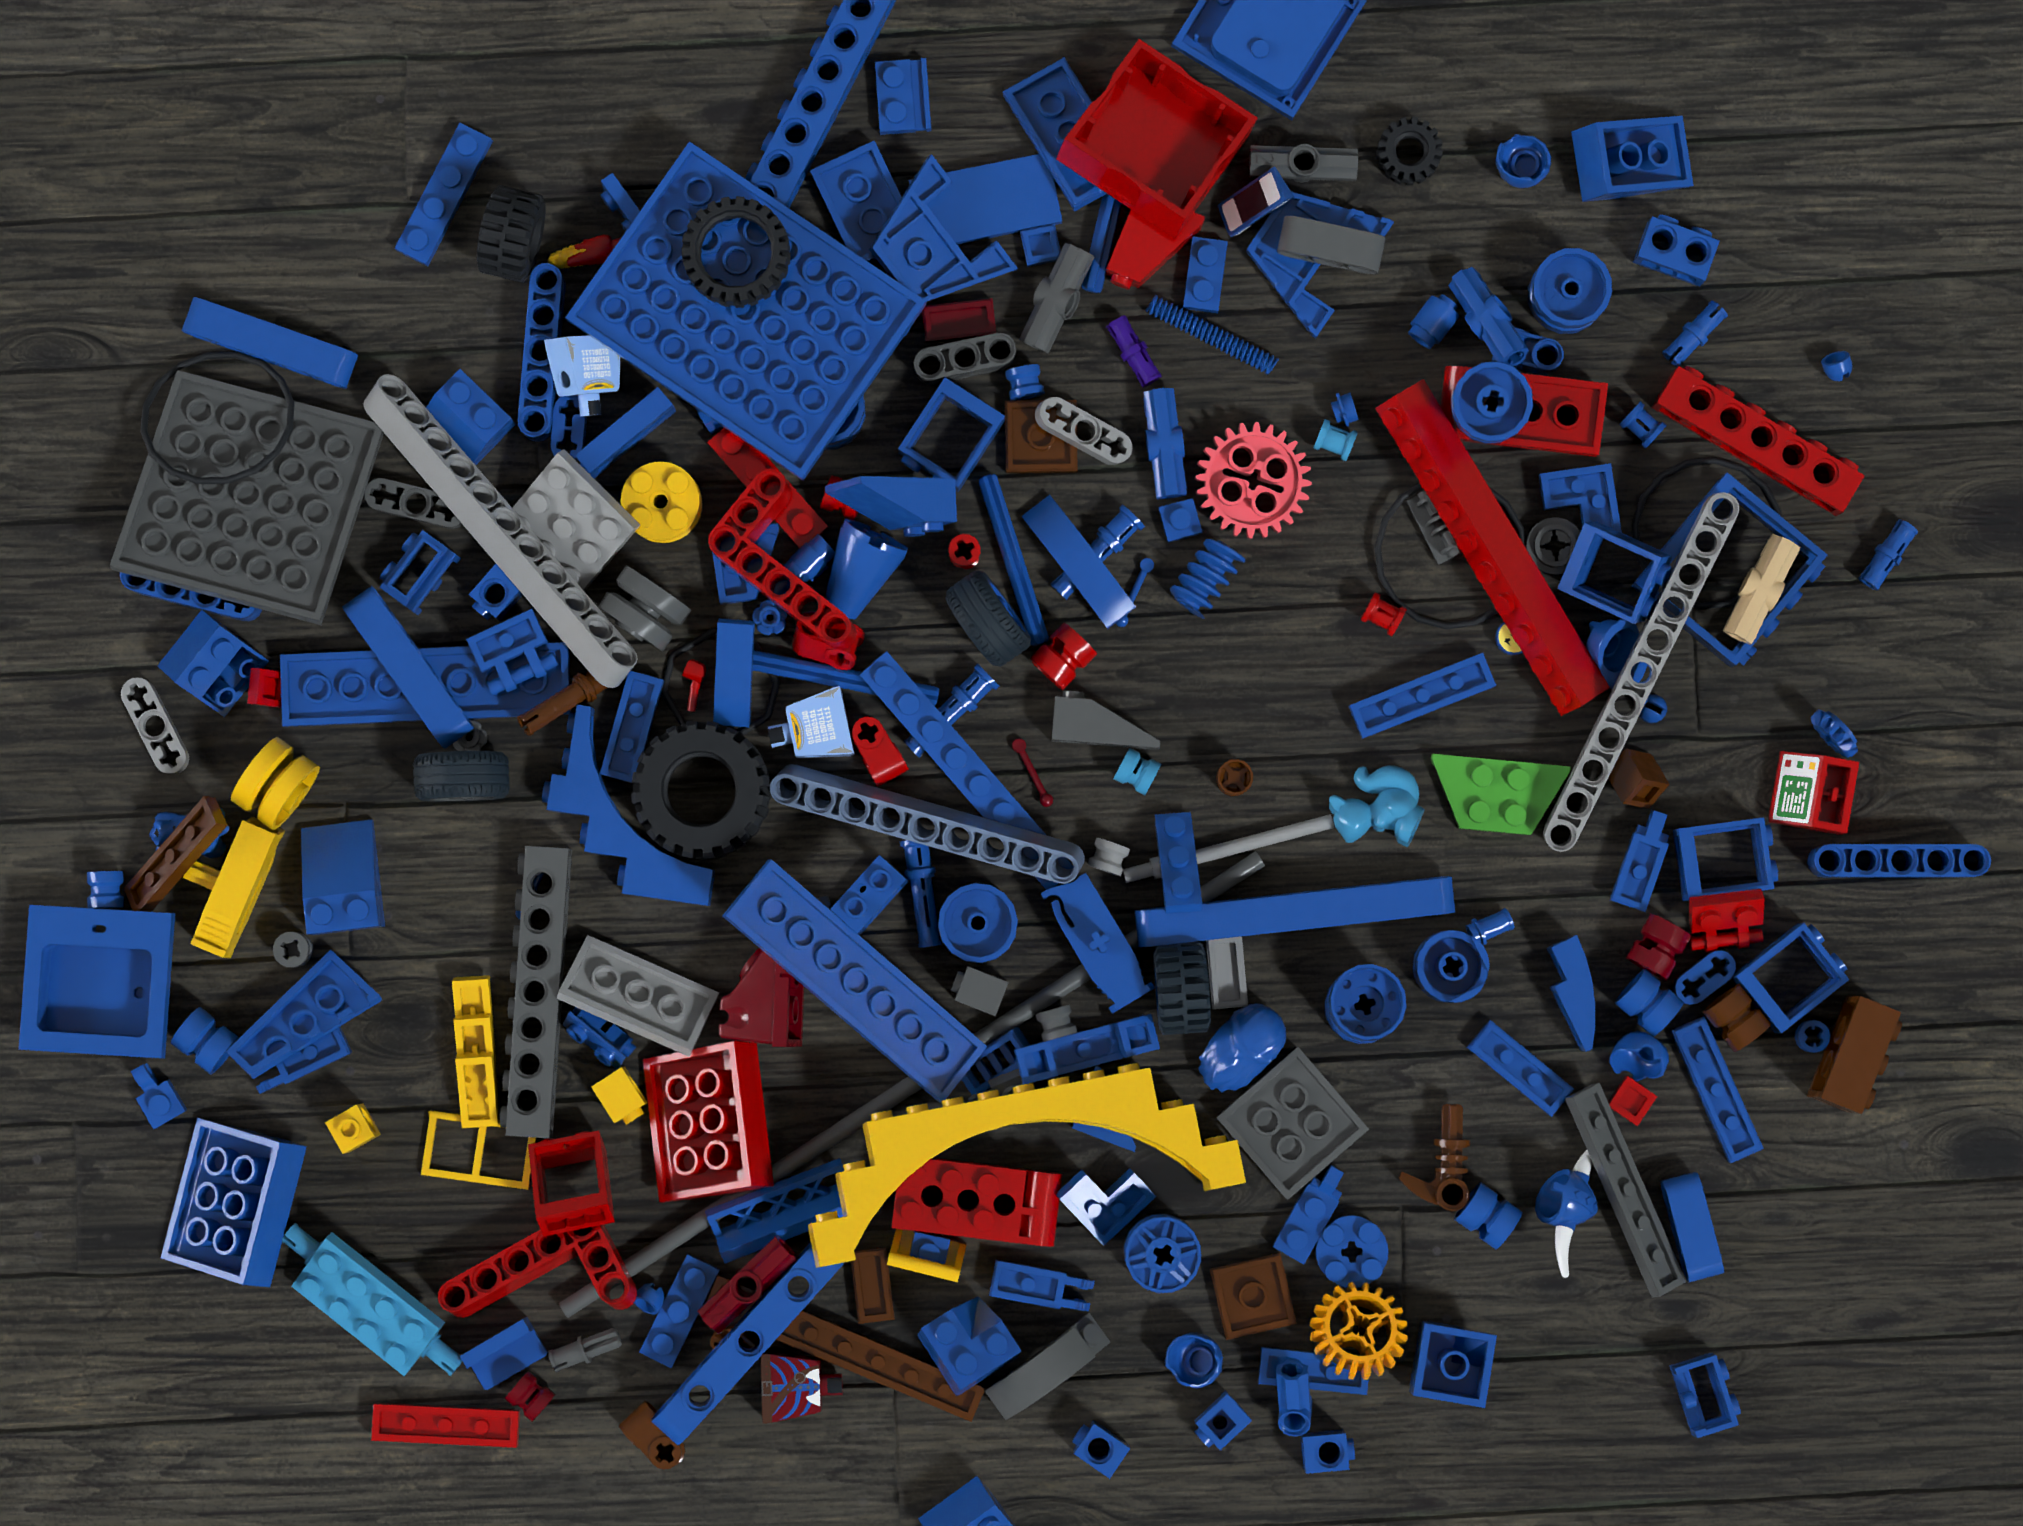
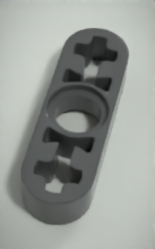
M385 478L374 479L366 487L364 493L365 500L370 507L378 512L448 529H457L463 526L456 516H453L451 522H448L447 516L437 511H434V518H428L434 508L433 498H439L433 490ZM382 486H386V491L389 494L399 496V489H403L404 491L399 499L400 509H394L397 503L388 499H384L381 505L378 504V499L373 496L374 490L380 491ZM413 494H422L426 498L425 509L417 514L409 512L407 509L408 498ZM439 498L436 504L440 507L448 508Z

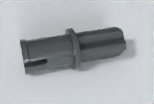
M614 1328L587 1338L581 1335L577 1337L575 1342L549 1350V1360L556 1373L583 1361L588 1364L592 1362L593 1357L619 1348L622 1345L621 1338L617 1329Z

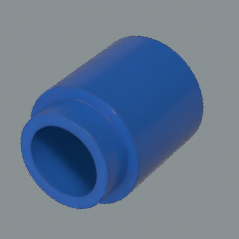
M1443 294L1439 297L1431 295L1411 321L1412 327L1408 334L1427 349H1431L1434 344H1440L1459 318V314L1455 311L1458 308L1457 304Z

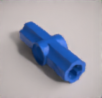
M1470 267L1460 270L1452 276L1448 286L1466 312V322L1478 338L1486 343L1498 362L1511 366H1517L1524 361L1529 349L1510 322L1513 320L1510 312L1502 301L1491 293L1480 273L1475 268Z
M1158 388L1144 391V411L1148 429L1145 430L1148 460L1149 462L1152 461L1156 499L1186 496L1187 485L1183 466L1185 449L1182 427L1178 426L1174 388Z

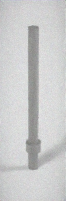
M1329 814L1197 849V864L1334 828L1332 816ZM1159 856L1149 858L1150 862L1123 869L1125 882L1129 883L1154 876V879L1161 878Z

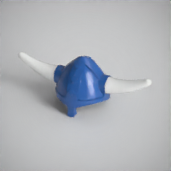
M1588 1150L1581 1155L1573 1170L1563 1169L1548 1178L1536 1197L1535 1211L1537 1217L1541 1222L1556 1228V1257L1561 1275L1564 1278L1569 1276L1568 1253L1571 1237L1576 1225L1584 1223L1598 1212L1596 1197L1588 1185L1589 1174L1593 1165Z

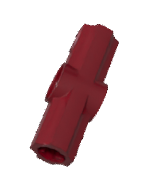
M776 1235L697 1312L711 1329L720 1334L752 1302L757 1300L798 1259V1256L785 1240ZM743 1276L753 1278L757 1285L756 1291L752 1293L743 1291L739 1285V1279Z

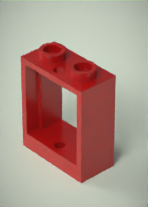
M599 1130L593 1132L583 1131L573 1136L558 1139L548 1138L538 1143L528 1144L535 1215L543 1236L615 1222L607 1153ZM595 1159L599 1193L548 1202L545 1169Z

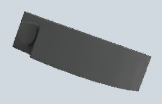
M1088 1313L1042 1350L1006 1372L988 1387L985 1393L1003 1418L1007 1420L1038 1401L1095 1358V1355L1107 1346L1110 1340L1091 1314Z

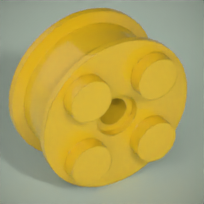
M669 462L645 464L628 477L622 489L621 506L640 524V527L635 532L649 541L656 543L678 541L687 536L700 519L702 512L700 489L695 480L684 469ZM661 497H666L668 500L667 505L661 509L657 508V500Z

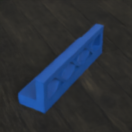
M838 1158L774 1183L772 1187L761 1188L705 1210L724 1263L761 1250L776 1235L783 1240H787L808 1232V1224L816 1222L815 1215L837 1211L838 1218L843 1217L837 1184L830 1187L819 1185L824 1177L844 1171L841 1159ZM796 1188L807 1190L804 1196L797 1200L786 1198L790 1190ZM762 1201L773 1203L770 1210L757 1213L752 1211L755 1204ZM729 1214L739 1217L735 1224L722 1229L717 1219Z

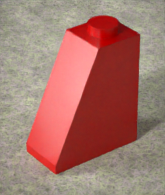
M1130 210L1106 268V275L1111 277L1110 282L1128 290L1131 286L1139 288L1192 239V236H1195L1202 229L1205 216L1194 212L1178 236L1173 238L1133 210Z

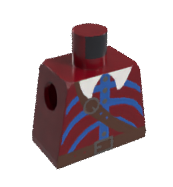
M765 1351L761 1356L763 1424L821 1412L822 1396L843 1395L842 1373L821 1374V1358Z

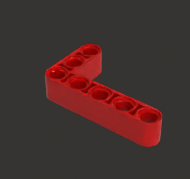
M770 468L762 470L713 528L708 538L709 547L721 562L827 645L836 650L847 649L856 639V629L846 614L755 544L788 503L792 491L790 484L780 471ZM774 481L781 483V487L776 494H765V488L769 483ZM751 509L758 510L756 520L751 523L742 522V517L746 511ZM727 537L735 538V545L731 550L726 552L720 551L719 547L722 540ZM756 558L763 560V565L758 572H747V565L751 560ZM789 580L791 582L790 588L785 594L777 595L774 593V588L779 581ZM811 601L818 603V609L815 614L811 616L802 615V608L806 603ZM837 623L846 624V631L841 637L831 638L829 636L833 625Z
M604 1224L592 1227L591 1232L585 1236H579L578 1230L543 1236L541 1230H538L445 1282L438 1291V1301L444 1310L456 1317L465 1318L576 1256H579L599 1297L614 1309L624 1310L633 1305L637 1298V1289ZM556 1237L560 1238V1248L555 1253L548 1254L547 1244L549 1241ZM602 1251H608L609 1258L607 1263L602 1267H595L594 1259L596 1255ZM523 1255H528L529 1263L527 1267L522 1271H516L515 1263L517 1259ZM496 1273L497 1282L490 1289H484L483 1282L488 1274ZM619 1282L624 1283L625 1289L622 1296L617 1299H611L610 1290L612 1286ZM463 1290L465 1293L463 1303L460 1306L453 1307L451 1303L453 1295Z

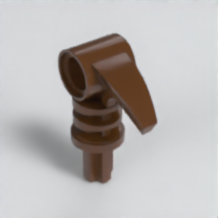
M1444 1104L1441 1112V1139H1434V1145L1441 1147V1154L1435 1155V1159L1441 1160V1167L1435 1168V1179L1431 1182H1425L1402 1171L1398 1178L1406 1188L1425 1201L1439 1205L1449 1211H1458L1465 1207L1469 1200V1189L1462 1181V1174L1468 1173V1169L1462 1168V1161L1468 1160V1156L1463 1155V1148L1470 1146V1140L1463 1139V1106L1460 1104ZM1448 1184H1456L1460 1189V1197L1453 1204L1445 1203L1442 1198V1191Z

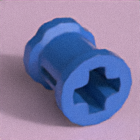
M1640 401L1621 421L1619 426L1622 429L1627 427L1642 441L1641 446L1646 449L1667 424L1664 422L1659 423L1643 409L1644 404ZM1636 419H1639L1641 422H1643L1650 430L1646 431L1638 422H1636Z

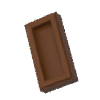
M887 1248L854 1250L856 1260L851 1261L858 1324L895 1320L889 1265H887Z

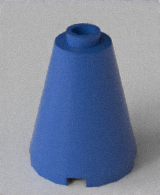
M846 518L840 528L825 599L846 614L848 618L856 620L905 559L908 548L900 541L883 532L879 534L870 530L871 526Z

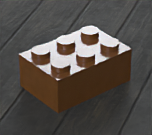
M1845 996L1830 1034V1042L1824 1050L1807 1097L1849 1113L1862 1114L1864 1108L1868 1110L1876 1095V1089L1872 1087L1877 1074L1881 1076L1884 1073L1889 1061V1055H1886L1890 1041L1895 1042L1901 1031L1902 1021H1899L1901 1012L1862 996Z

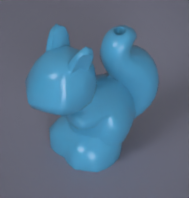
M1395 765L1383 766L1372 774L1368 773L1367 767H1359L1354 774L1355 784L1362 791L1378 794V797L1368 805L1359 799L1349 798L1345 800L1337 795L1330 796L1329 809L1334 815L1333 822L1335 828L1346 843H1353L1361 838L1371 826L1377 832H1383L1385 829L1394 830L1397 842L1408 847L1425 810L1417 805L1419 786L1415 777L1409 771Z

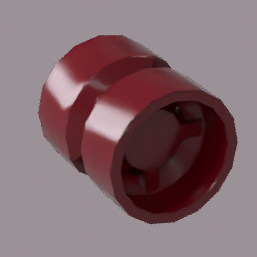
M1650 914L1641 930L1643 939L1634 942L1626 959L1642 969H1647L1651 974L1667 980L1677 963L1674 955L1682 954L1691 935L1677 925L1657 915Z

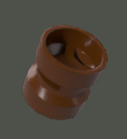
M1231 759L1225 762L1216 774V784L1219 790L1231 797L1244 794L1253 782L1251 767L1245 761L1239 759Z

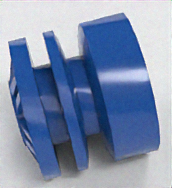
M1374 964L1357 965L1342 973L1328 988L1324 1001L1325 1017L1331 1029L1343 1040L1355 1044L1373 1043L1392 1033L1402 1022L1407 1007L1405 990L1399 979L1388 969ZM1361 996L1364 1002L1370 1001L1372 1005L1367 1010V1015H1364L1362 1010L1356 1011L1354 1006L1359 1002V997Z
M1167 1213L1151 1214L1138 1220L1128 1231L1124 1243V1261L1132 1278L1143 1288L1156 1293H1171L1187 1286L1196 1276L1201 1263V1245L1194 1231L1182 1219ZM1165 1245L1170 1246L1168 1252L1171 1254L1172 1259L1170 1261L1163 1259L1161 1263H1157V1256L1153 1252L1156 1247L1162 1249Z

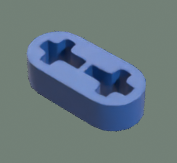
M563 396L555 402L553 409L551 451L554 456L560 452L561 449H558V445L564 444L566 432H571V442L577 445V449L571 450L569 454L578 461L575 455L585 447L587 416L580 417V413L575 414L572 417V426H567V417L561 413V409L568 408L569 402H573L575 408L579 410L578 396Z
M1722 950L1707 953L1674 980L1672 986L1673 993L1686 1005L1697 1004L1703 1001L1732 978L1736 970L1734 958L1728 952ZM1713 958L1716 960L1724 959L1727 963L1723 967L1726 973L1723 976L1720 973H1714L1708 978L1705 973L1713 967L1711 960ZM1698 978L1703 980L1695 988L1696 997L1692 995L1683 996L1682 991L1685 989V986L1682 982L1684 980L1688 982H1694Z

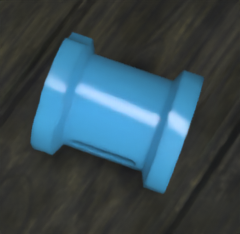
M1325 419L1313 448L1316 450L1323 448L1341 455V460L1347 461L1358 432L1355 430L1348 432L1330 425V421Z

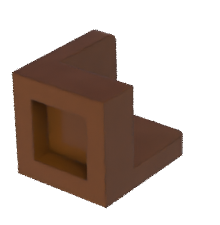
M1625 749L1608 777L1623 804L1650 809L1669 786V782L1653 755L1631 749Z

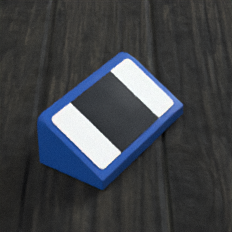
M1274 166L1218 204V208L1227 233L1230 237H1234L1294 196Z

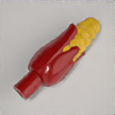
M602 234L590 239H584L580 244L570 245L550 254L548 263L555 265L559 269L604 263L621 238L612 240L610 235Z

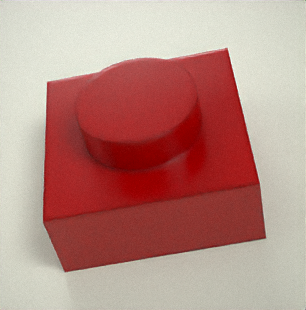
M251 668L247 704L282 708L280 671Z
M1625 1076L1608 1103L1611 1110L1633 1125L1638 1126L1658 1096L1629 1076Z

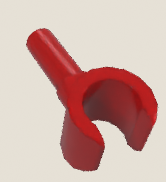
M694 659L687 662L682 674L683 677L692 680L687 711L696 712L700 684L707 672L706 666Z

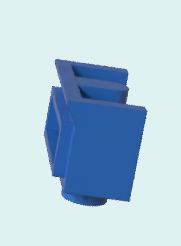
M424 530L419 535L412 533L407 538L401 548L405 554L397 564L393 561L390 562L380 576V579L384 581L380 588L418 616L422 612L419 606L431 590L435 592L443 581L440 578L451 563L455 562L457 564L461 559ZM428 544L438 553L409 592L404 595L394 585L424 545Z
M1708 1353L1669 1365L1691 1435L1700 1438L1739 1425L1736 1415L1741 1414V1410L1735 1394L1728 1393L1725 1380L1730 1379L1723 1358L1717 1359L1715 1354ZM1702 1365L1706 1367L1721 1416L1708 1420L1704 1419L1689 1369Z

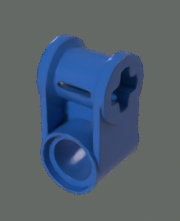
M1515 328L1529 349V352L1526 354L1524 361L1513 367L1517 370L1542 376L1555 373L1564 357L1563 348L1558 341ZM1543 349L1552 351L1556 358L1555 363L1551 365L1541 364L1537 359V352ZM1492 356L1491 362H1497L1494 356Z

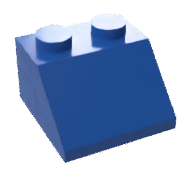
M461 369L434 394L426 407L475 465L516 425L513 419Z

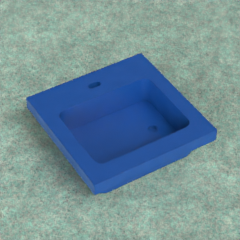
M1199 0L1172 42L1171 47L1292 121L1367 0Z
M29 905L19 1050L165 1058L176 913ZM103 925L106 927V931L103 933L97 932L96 927Z

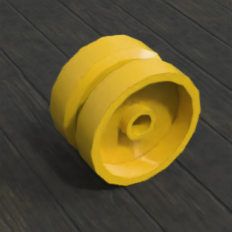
M279 737L270 740L260 750L243 772L231 794V801L245 811H251L258 807L257 819L272 830L280 827L296 810L314 784L320 770V766L306 756L302 755L293 760L294 748Z

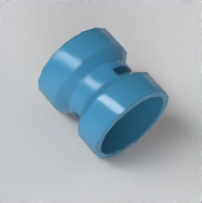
M1129 748L1113 779L1122 784L1128 782L1134 786L1135 791L1146 795L1161 763L1153 759L1145 760L1138 751ZM1135 767L1139 768L1136 774L1133 773Z

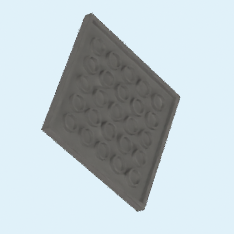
M177 370L152 444L156 453L173 469L198 478L228 477L253 468L275 449L286 429L288 404L285 398ZM294 401L293 430L281 453L258 473L229 484H195L170 475L150 457L148 452L110 562V567L114 571L322 625L384 432L375 422Z

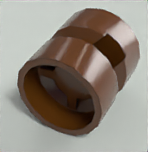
M1740 984L1724 992L1703 1010V1014L1714 1028L1723 1029L1721 1037L1733 1052H1737L1753 1042L1771 1026L1770 1021L1759 1008L1752 1009L1750 1007L1752 999Z

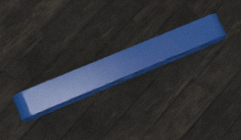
M1452 876L1204 902L1202 903V911L1166 914L1165 907L1135 910L1138 947H1150L1455 913Z

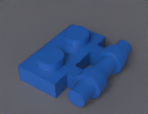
M533 609L466 639L481 672L484 673L493 668H496L498 672V678L487 682L492 695L504 690L510 692L517 689V684L534 676L538 679L547 675V670L559 665L553 652L540 658L536 651V648L548 643V640ZM525 654L529 663L510 671L506 662Z

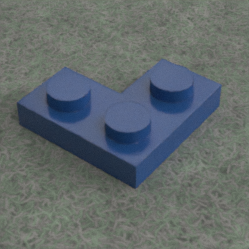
M1611 463L1538 475L1544 511L1579 506L1582 527L1585 522L1597 521L1622 533Z
M1130 1168L1104 1193L1083 1170H1080L1056 1194L1103 1246L1156 1197Z

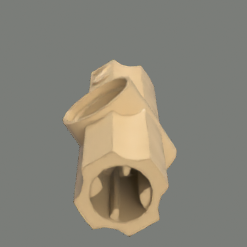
M1771 534L1755 567L1750 569L1739 589L1738 596L1740 597L1723 632L1740 642L1749 645L1753 643L1768 611L1771 612L1778 602L1785 587L1783 581L1801 547L1784 537Z

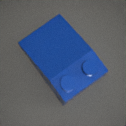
M1683 116L1596 122L1571 131L1582 202L1610 200L1694 186Z
M859 476L825 486L826 494L888 530H903L906 537L924 536L925 532L944 531L943 525L957 522L955 479Z
M364 820L301 828L302 897L306 934L320 935L385 927L374 821Z

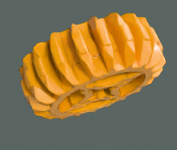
M1354 1282L1348 1283L1347 1293L1338 1285L1333 1290L1334 1297L1327 1293L1324 1294L1322 1297L1324 1305L1317 1304L1313 1312L1317 1317L1311 1318L1309 1324L1310 1327L1315 1329L1310 1334V1341L1320 1342L1314 1349L1315 1354H1327L1322 1364L1329 1366L1332 1362L1336 1363L1334 1371L1336 1375H1340L1343 1368L1349 1370L1348 1378L1350 1380L1355 1378L1357 1371L1361 1372L1364 1380L1369 1379L1371 1369L1377 1376L1383 1375L1384 1366L1388 1368L1395 1366L1396 1361L1394 1357L1402 1356L1404 1349L1400 1345L1406 1344L1408 1336L1402 1332L1408 1326L1407 1321L1398 1319L1403 1313L1402 1307L1391 1309L1395 1298L1388 1296L1383 1300L1381 1298L1383 1292L1381 1287H1378L1374 1294L1368 1292L1369 1284L1367 1282L1363 1283L1360 1291H1357ZM1357 1306L1367 1308L1373 1311L1374 1314H1363ZM1341 1310L1344 1315L1342 1321L1345 1327L1332 1337L1330 1319ZM1385 1325L1387 1343L1380 1351L1376 1352L1373 1334L1377 1333L1379 1328ZM1353 1326H1358V1330L1360 1327L1366 1330L1364 1336H1359V1332L1357 1335L1351 1332ZM1353 1347L1361 1356L1350 1354L1342 1348Z

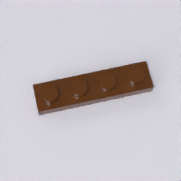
M203 796L124 887L133 911L152 912L226 828L227 823L216 798Z

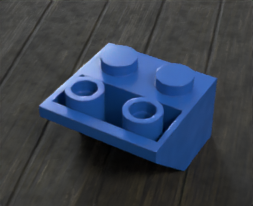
M201 610L157 667L180 687L225 717L249 687L251 668L263 669L269 660L219 621Z
M978 1476L918 1518L922 1526H1015L995 1496Z

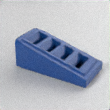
M1014 1027L987 1045V1048L974 1063L985 1079L983 1083H979L971 1069L961 1079L971 1095L984 1092L990 1088L988 1080L1018 1069L1016 1057L1007 1042L1010 1040L1016 1049L1030 1045L1019 1027ZM995 1049H1000L1010 1065L1004 1067L995 1053ZM986 1056L997 1072L995 1075L991 1074L982 1060L983 1057Z

